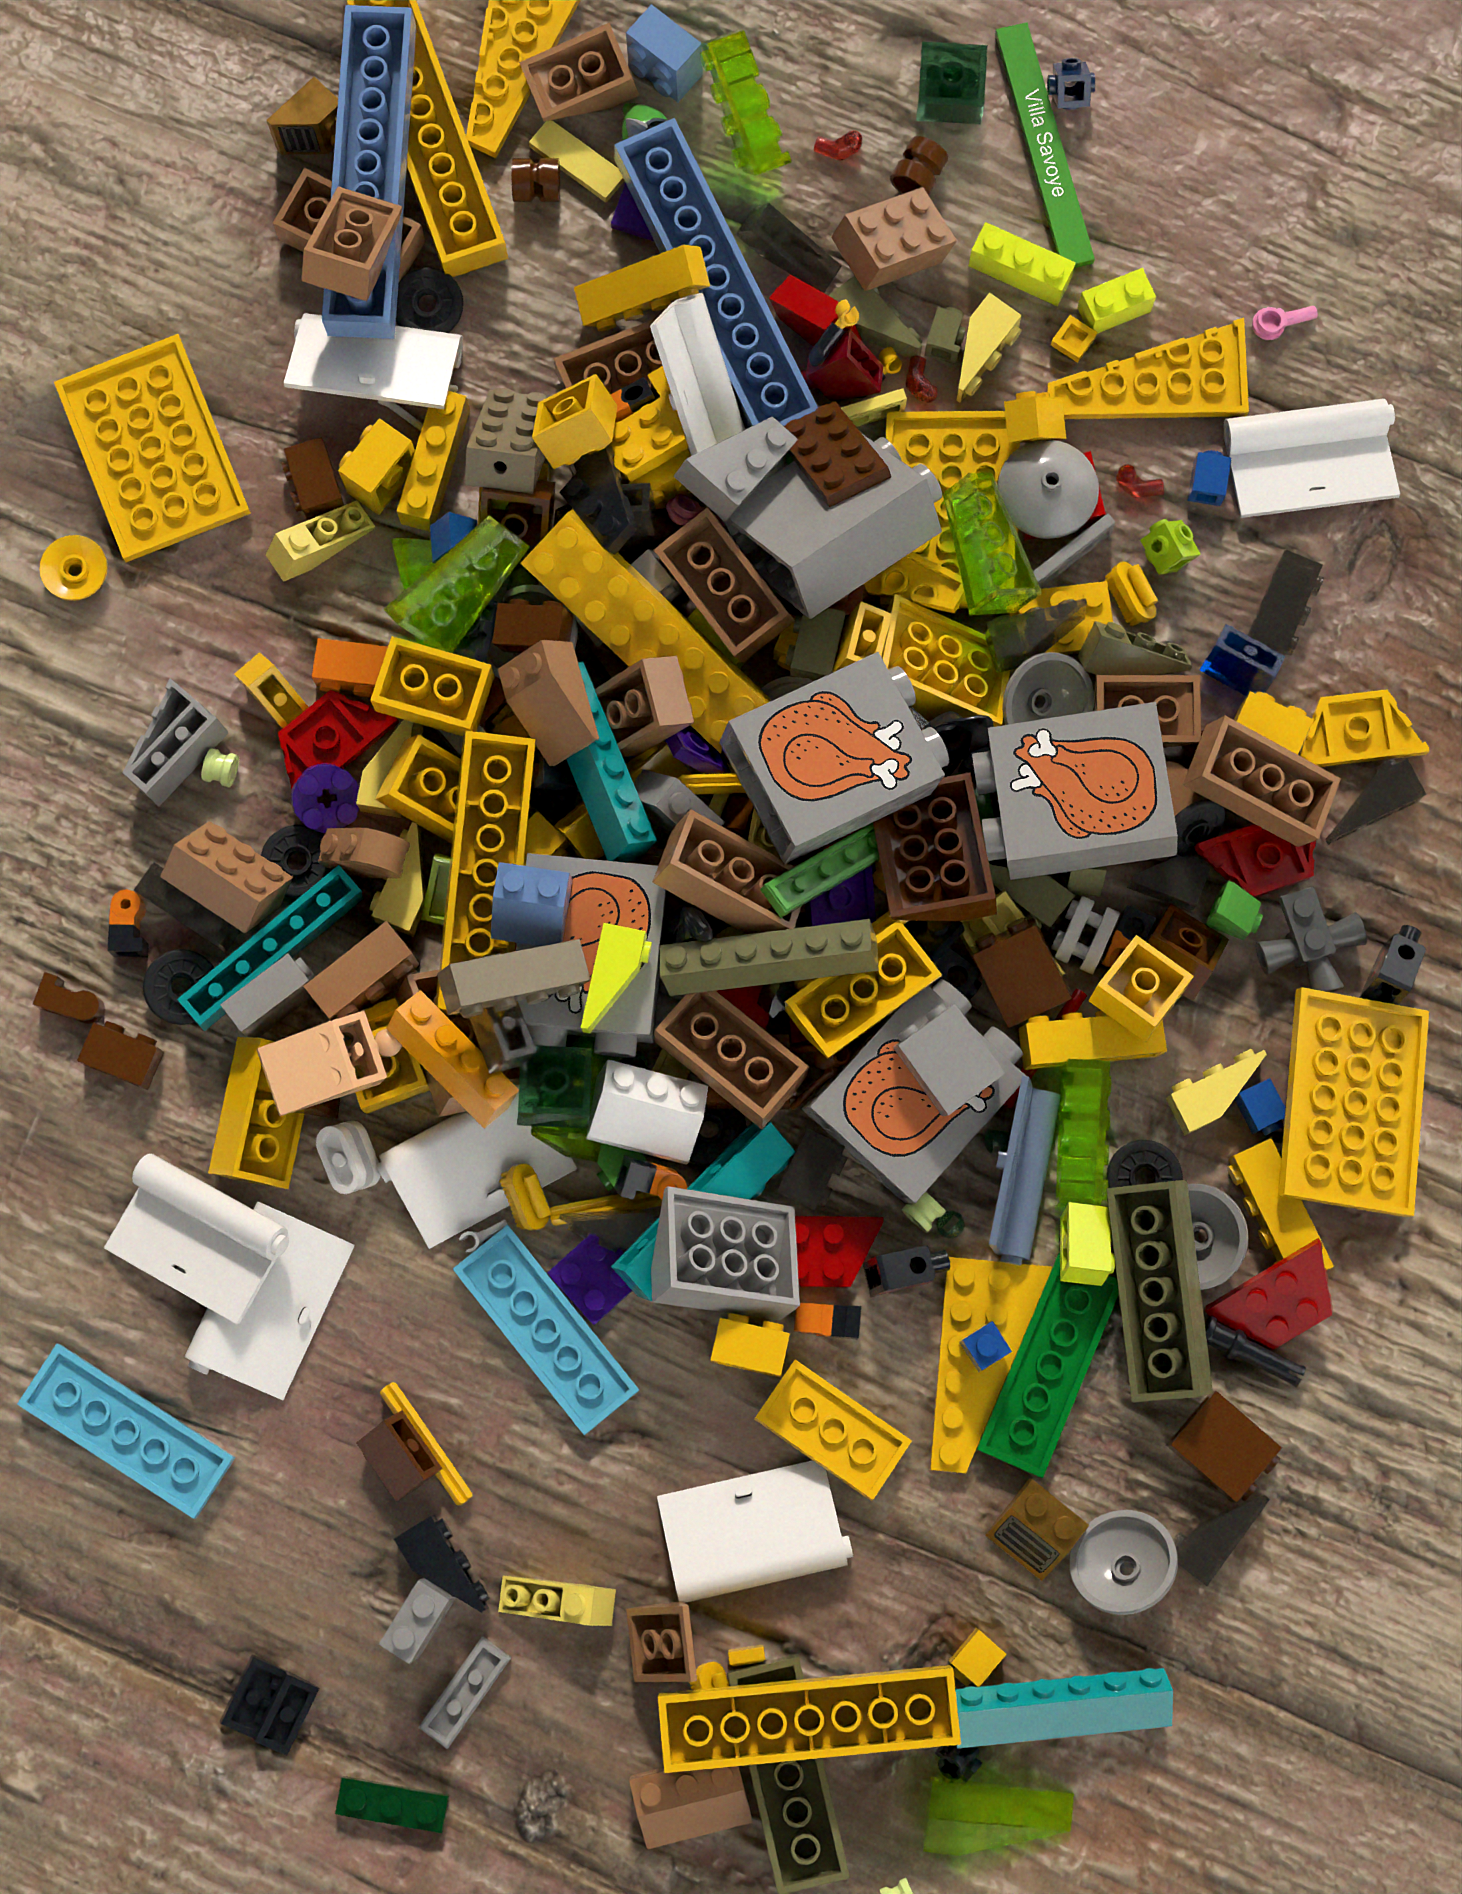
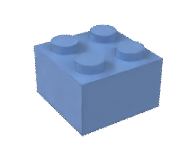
M652 4L626 32L630 70L639 78L645 77L652 82L655 89L666 98L670 96L678 103L703 75L702 43Z

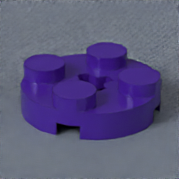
M323 763L313 765L307 768L294 784L291 791V805L295 815L304 825L317 832L326 833L327 828H345L348 824L355 821L359 808L356 802L359 786L349 772L334 764ZM323 789H328L330 794H335V800L331 801L330 806L326 808L323 803H317V797L322 796Z

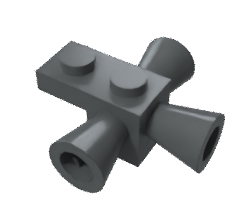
M1314 887L1281 896L1279 902L1290 932L1282 940L1256 942V953L1263 972L1268 975L1293 961L1296 969L1307 966L1310 989L1330 993L1343 989L1345 986L1330 963L1329 958L1337 952L1336 948L1367 944L1366 931L1360 916L1354 912L1328 926Z

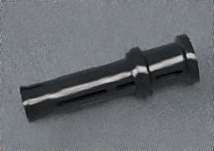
M1212 1315L1205 1322L1207 1345L1222 1351L1225 1358L1234 1360L1238 1357L1292 1384L1294 1387H1297L1302 1379L1290 1374L1289 1370L1304 1376L1305 1366L1299 1365L1246 1339L1244 1331L1240 1329L1234 1331L1218 1323L1217 1318Z

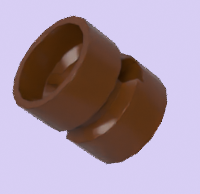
M914 136L903 153V159L898 162L890 176V181L902 194L923 187L929 196L936 183L934 175L941 174L949 156L943 147L935 141L922 136Z
M531 158L512 159L513 202H532L535 197H538L541 202H560L559 158H541L538 163H534Z

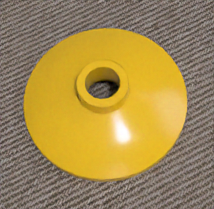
M81 535L64 536L51 543L44 551L39 567L40 577L45 587L56 597L69 601L85 599L98 591L105 581L108 569L107 559L101 547L95 541ZM75 567L82 568V572L78 576L71 575V571Z

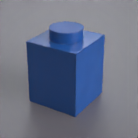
M1214 450L1204 451L1203 453L1198 452L1193 462L1187 501L1221 506L1226 496L1232 457L1223 456L1221 452Z
M448 512L430 526L433 563L445 565L452 570H461L480 556L477 519Z
M1271 1078L1238 1093L1234 1100L1252 1135L1262 1130L1264 1136L1284 1127L1281 1120L1285 1119L1286 1107Z
M993 1321L960 1341L961 1346L978 1372L1012 1352Z

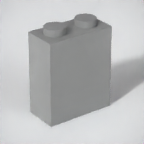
M643 769L633 782L648 819L668 837H670L672 829L690 809L720 826L725 822L675 777Z
M287 953L220 1005L246 1037L259 1038L311 998V995L303 986L312 980L315 974L301 957L295 961Z
M941 1003L925 1015L929 1020L919 1028L912 1024L898 1034L897 1037L900 1042L894 1045L893 1048L942 1116H948L1006 1073L958 1006L952 1004L946 1008Z
M425 1578L418 1580L379 1645L408 1664L419 1659L456 1597Z

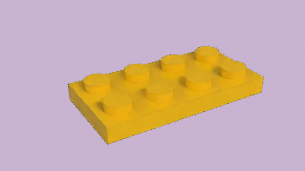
M796 1359L754 1418V1420L870 1501L875 1498L912 1442L908 1437Z

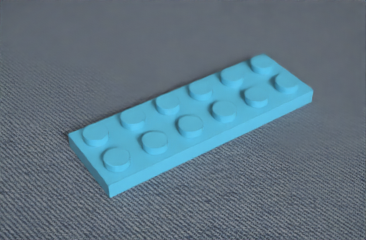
M506 1225L453 1268L457 1276L583 1435L590 1432L640 1391L509 1225Z
M61 1344L55 1345L17 1403V1405L193 1519L198 1517L236 1458Z

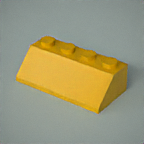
M899 919L876 935L879 971L817 978L785 1001L786 1013L805 1038L827 1059L942 976L941 972Z
M237 1037L208 1173L243 1182L289 1189L304 1114L292 1112L279 1116L277 1108L274 1107L275 1102L257 1053V1048L274 1041L264 1038Z

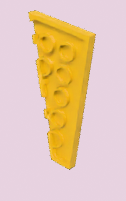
M489 0L479 52L478 71H476L474 97L471 103L466 134L470 147L497 158L531 94L530 87L519 62L557 46L581 0Z
M1244 317L1234 320L1232 324L1220 328L1213 327L1204 330L1202 334L1187 339L1183 337L1136 353L1128 359L1122 361L1115 360L1106 363L1104 367L1089 372L1082 371L1049 382L1046 392L1050 393V398H1062L1064 419L1247 416L1249 413Z
M949 1257L950 1270L945 1272L930 1470L956 1473L967 1472L1052 1269L1051 1266L1030 1264L1018 1266L998 1261ZM993 1321L1012 1352L978 1372L961 1346L960 1341Z

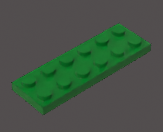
M1060 1253L1057 1254L976 1450L1039 1478L1044 1477L1119 1295L1117 1278L1108 1275L1102 1286L1060 1281Z

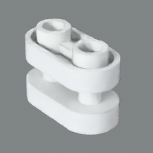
M1082 896L1079 902L1074 899L1072 900L1065 915V918L1070 920L1066 932L1058 931L1051 949L1057 951L1054 958L1068 963L1071 954L1083 959L1080 969L1093 975L1120 912L1107 907L1103 916L1091 911L1095 901ZM1085 924L1097 928L1089 947L1077 942Z
M347 1121L320 1130L316 1138V1147L329 1181L337 1192L349 1194L372 1187L379 1181L381 1174L376 1166L379 1161L368 1133L361 1123Z

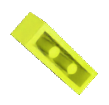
M985 222L971 250L968 266L1058 307L1071 281L1076 262Z

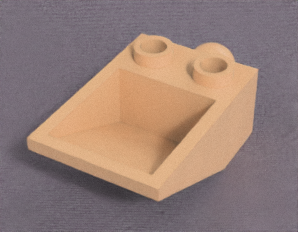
M361 1011L257 1048V1053L278 1114L283 1116L379 1085L387 1078L379 1054L387 1057L394 1056L401 1050L402 1045L387 1029L379 1031L374 1039L365 1011ZM343 1035H348L351 1038V1045L345 1046ZM355 1067L361 1069L363 1073L361 1079L356 1078Z

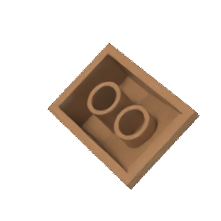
M610 23L519 62L543 121L611 109L640 96Z
M338 186L304 248L302 281L367 301L379 278L402 213V206Z
M540 640L498 668L507 703L531 739H536L535 745L549 766L559 764L599 739L572 642Z
M1200 675L1096 676L1093 685V711L1156 702L1163 748L1199 744L1201 739Z
M682 1602L627 1608L634 1682L697 1681L689 1606Z

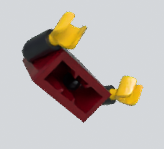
M841 300L835 309L839 317L835 324L831 322L817 343L811 348L808 355L807 369L800 371L809 390L817 387L831 401L865 398L868 395L880 393L881 384L886 379L885 374L887 372L890 374L897 373L902 366L901 360L892 347L884 348L880 352L878 360L851 329L843 331L845 326H853L858 322L859 313L855 306L850 310V304L847 300Z

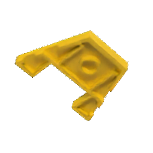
M663 366L647 375L660 398L644 405L640 410L622 421L616 422L614 426L613 440L609 444L612 446L615 455L612 459L615 467L620 471L621 477L630 483L689 448L678 412L672 409L669 394H671V390ZM593 450V451L589 452L588 454L591 455V454H593L595 451Z

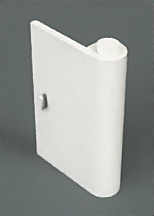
M703 293L685 296L672 302L650 325L671 390L669 399L672 409L678 412L691 456L746 429Z
M304 313L302 319H297L295 323L294 337L296 341L284 380V387L444 409L454 368H459L461 363L463 336L395 326V339L327 336L322 323V315Z
M1376 399L1225 419L1224 441L1227 456L1232 457L1230 470L1240 518L1399 498L1400 491L1387 438L1389 427L1395 421L1393 405H1388L1386 399Z
M533 1086L519 1091L510 1107L485 1129L467 1111L457 1113L380 1154L381 1162L376 1165L385 1183L392 1180L429 1249L508 1207L510 1203L504 1194L505 1191H503L499 1180L502 1178L500 1176L501 1173L508 1171L512 1166L523 1163L530 1165L537 1174L542 1188L577 1169Z
M145 1155L136 1165L132 1176L133 1183L139 1188L104 1249L239 1325L277 1257L282 1255L289 1244L288 1230L284 1226L156 1155Z
M257 1201L254 1207L255 1211L288 1230V1247L282 1255L277 1257L239 1325L207 1308L185 1354V1358L190 1360L188 1367L207 1375L211 1369L284 1400L355 1245Z
M813 1460L657 1496L679 1602L682 1603L848 1566L847 1558L853 1557L849 1536H841L826 1469Z

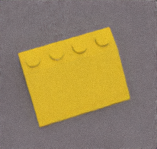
M895 594L887 610L892 615L881 657L888 670L899 666L910 679L916 697L915 704L909 706L912 715L930 722L933 718L944 712L954 711L963 718L986 715L992 719L994 727L1001 726L1003 722V697L1009 682L1014 647Z

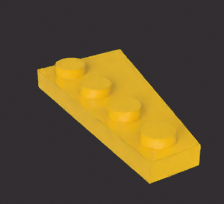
M912 551L863 585H865L870 595L892 599L896 594L920 606L956 613L972 584L969 579Z

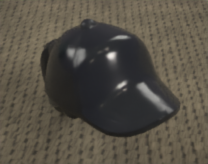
M947 711L933 718L924 729L928 727L934 728L945 744L949 763L947 766L942 767V770H944L956 761L967 758L969 753L987 745L989 742L988 728L994 727L992 719L986 715L963 718L957 712Z
M684 905L682 908L673 911L667 918L663 928L664 945L698 940L711 941L715 936L713 920L702 913L696 906Z

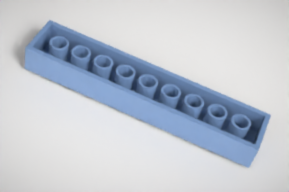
M345 5L331 198L339 186L402 206V213L379 278L367 301L324 288L322 323L327 336L395 339L416 40L415 19L412 8Z
M675 118L614 144V160L659 252L663 253L681 245L701 247L710 287L699 290V293L704 295L746 428L748 429L770 417H774L781 425L785 426L789 421L799 419L815 411L818 406Z

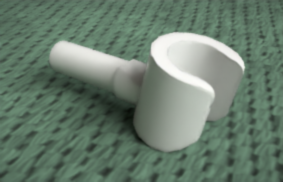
M504 1219L480 1232H464L460 1236L459 1241L465 1240L472 1235L476 1240V1244L465 1252H474L483 1245V1241L498 1233L508 1224Z

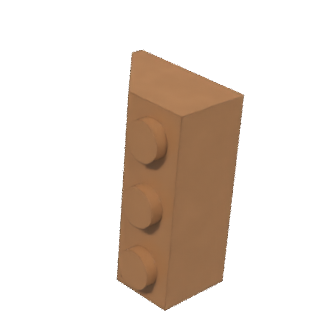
M740 1766L664 1773L663 1767L630 1776L629 1783L647 1849L753 1823Z

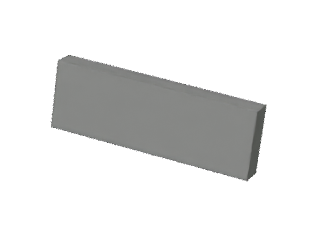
M1109 513L1031 572L1027 585L1031 590L1042 589L1109 537L1115 527V520Z
M482 1636L418 1728L448 1749L512 1657Z

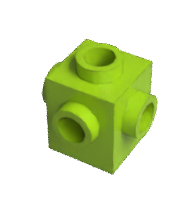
M1162 519L1150 526V533L1140 540L1145 549L1146 558L1154 565L1159 575L1177 572L1201 555L1193 541L1192 531L1182 520L1168 522L1167 519Z

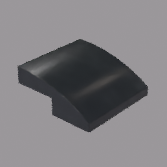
M252 1654L225 1708L220 1724L253 1738L255 1742L287 1756L320 1688Z

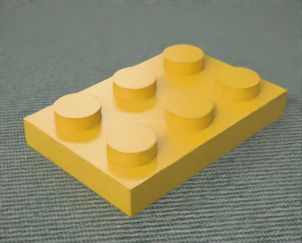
M1107 581L1016 592V609H1008L1015 661L1028 660L1035 655L1047 652L1064 655L1079 654L1095 621L1103 624L1113 622Z

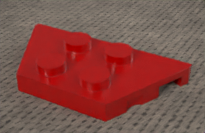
M329 690L278 732L291 789L302 773L313 765L327 763L344 769L399 723L398 719L376 712L375 709L370 708L367 704L350 700L345 695Z
M1256 824L1200 842L1194 846L1195 851L1227 881L1237 884L1254 898L1309 880L1314 876L1315 860L1313 858V850L1316 847V840L1297 847Z
M795 1216L799 1287L850 1288L884 1222V1217Z
M1319 1238L1315 1239L1206 1305L1205 1312L1235 1330L1240 1329L1244 1331L1248 1337L1273 1350L1332 1316L1333 1305L1328 1289V1276L1323 1260L1321 1240Z

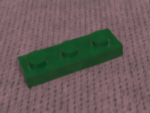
M343 1776L341 1778L335 1815L442 1833L450 1795Z

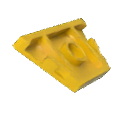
M1387 689L1320 697L1312 716L1314 720L1304 740L1299 756L1319 767L1427 755L1429 746L1426 742L1422 743L1411 727L1413 724L1406 714L1398 709L1396 700Z

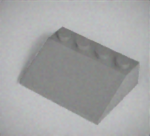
M667 1186L664 1189L651 1266L652 1302L773 1320H781L800 1306L794 1207Z

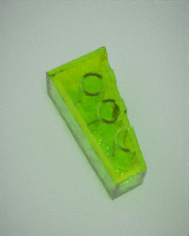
M738 29L702 42L703 51L699 52L704 70L711 73L714 84L710 85L711 94L715 103L721 104L724 116L720 120L725 135L732 138L735 149L731 150V155L736 168H741L744 173L757 176L792 163L789 152L782 153L778 142L782 133L778 122H775L772 115L768 116L766 110L770 109L767 91L762 83L757 84L755 81V77L759 76V69L745 31Z
M968 473L942 494L969 615L1015 613L1041 595V589L993 474Z
M489 515L383 610L399 626L431 647L452 653L530 546L514 532Z
M1067 1059L1060 1068L1059 1095H1061L1058 1113L1055 1206L1066 1207L1069 1202L1101 1206V1201L1107 1200L1108 1180L1103 1179L1104 1166H1108L1109 1145H1105L1106 1131H1109L1110 1110H1107L1108 1096L1111 1094L1112 1085L1110 1061Z

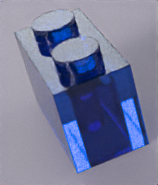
M1225 624L1210 647L1199 670L1245 696L1250 691L1266 693L1275 680L1286 656Z

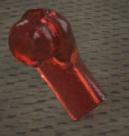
M855 130L849 131L835 141L818 136L813 151L838 161H843L861 149L863 137L860 132Z
M911 356L905 382L906 388L917 400L931 403L937 398L938 389L924 376L927 360L922 356Z
M1126 464L1119 468L1116 476L1118 486L1133 498L1164 495L1162 478L1143 481L1136 475L1135 468L1132 465Z

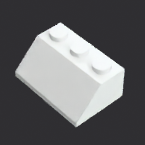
M607 1060L596 1078L586 1139L687 1165L704 1118L708 1086Z

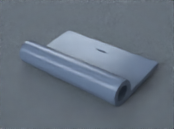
M1023 1075L1007 1153L999 1151L996 1169L1003 1170L989 1241V1245L994 1253L1001 1255L1000 1262L1018 1266L1022 1265V1260H1030L1061 1101V1095L1033 1088L1030 1077Z

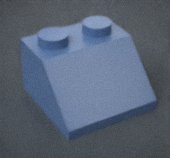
M499 862L493 893L490 938L534 946H546L563 942L573 882L570 873Z

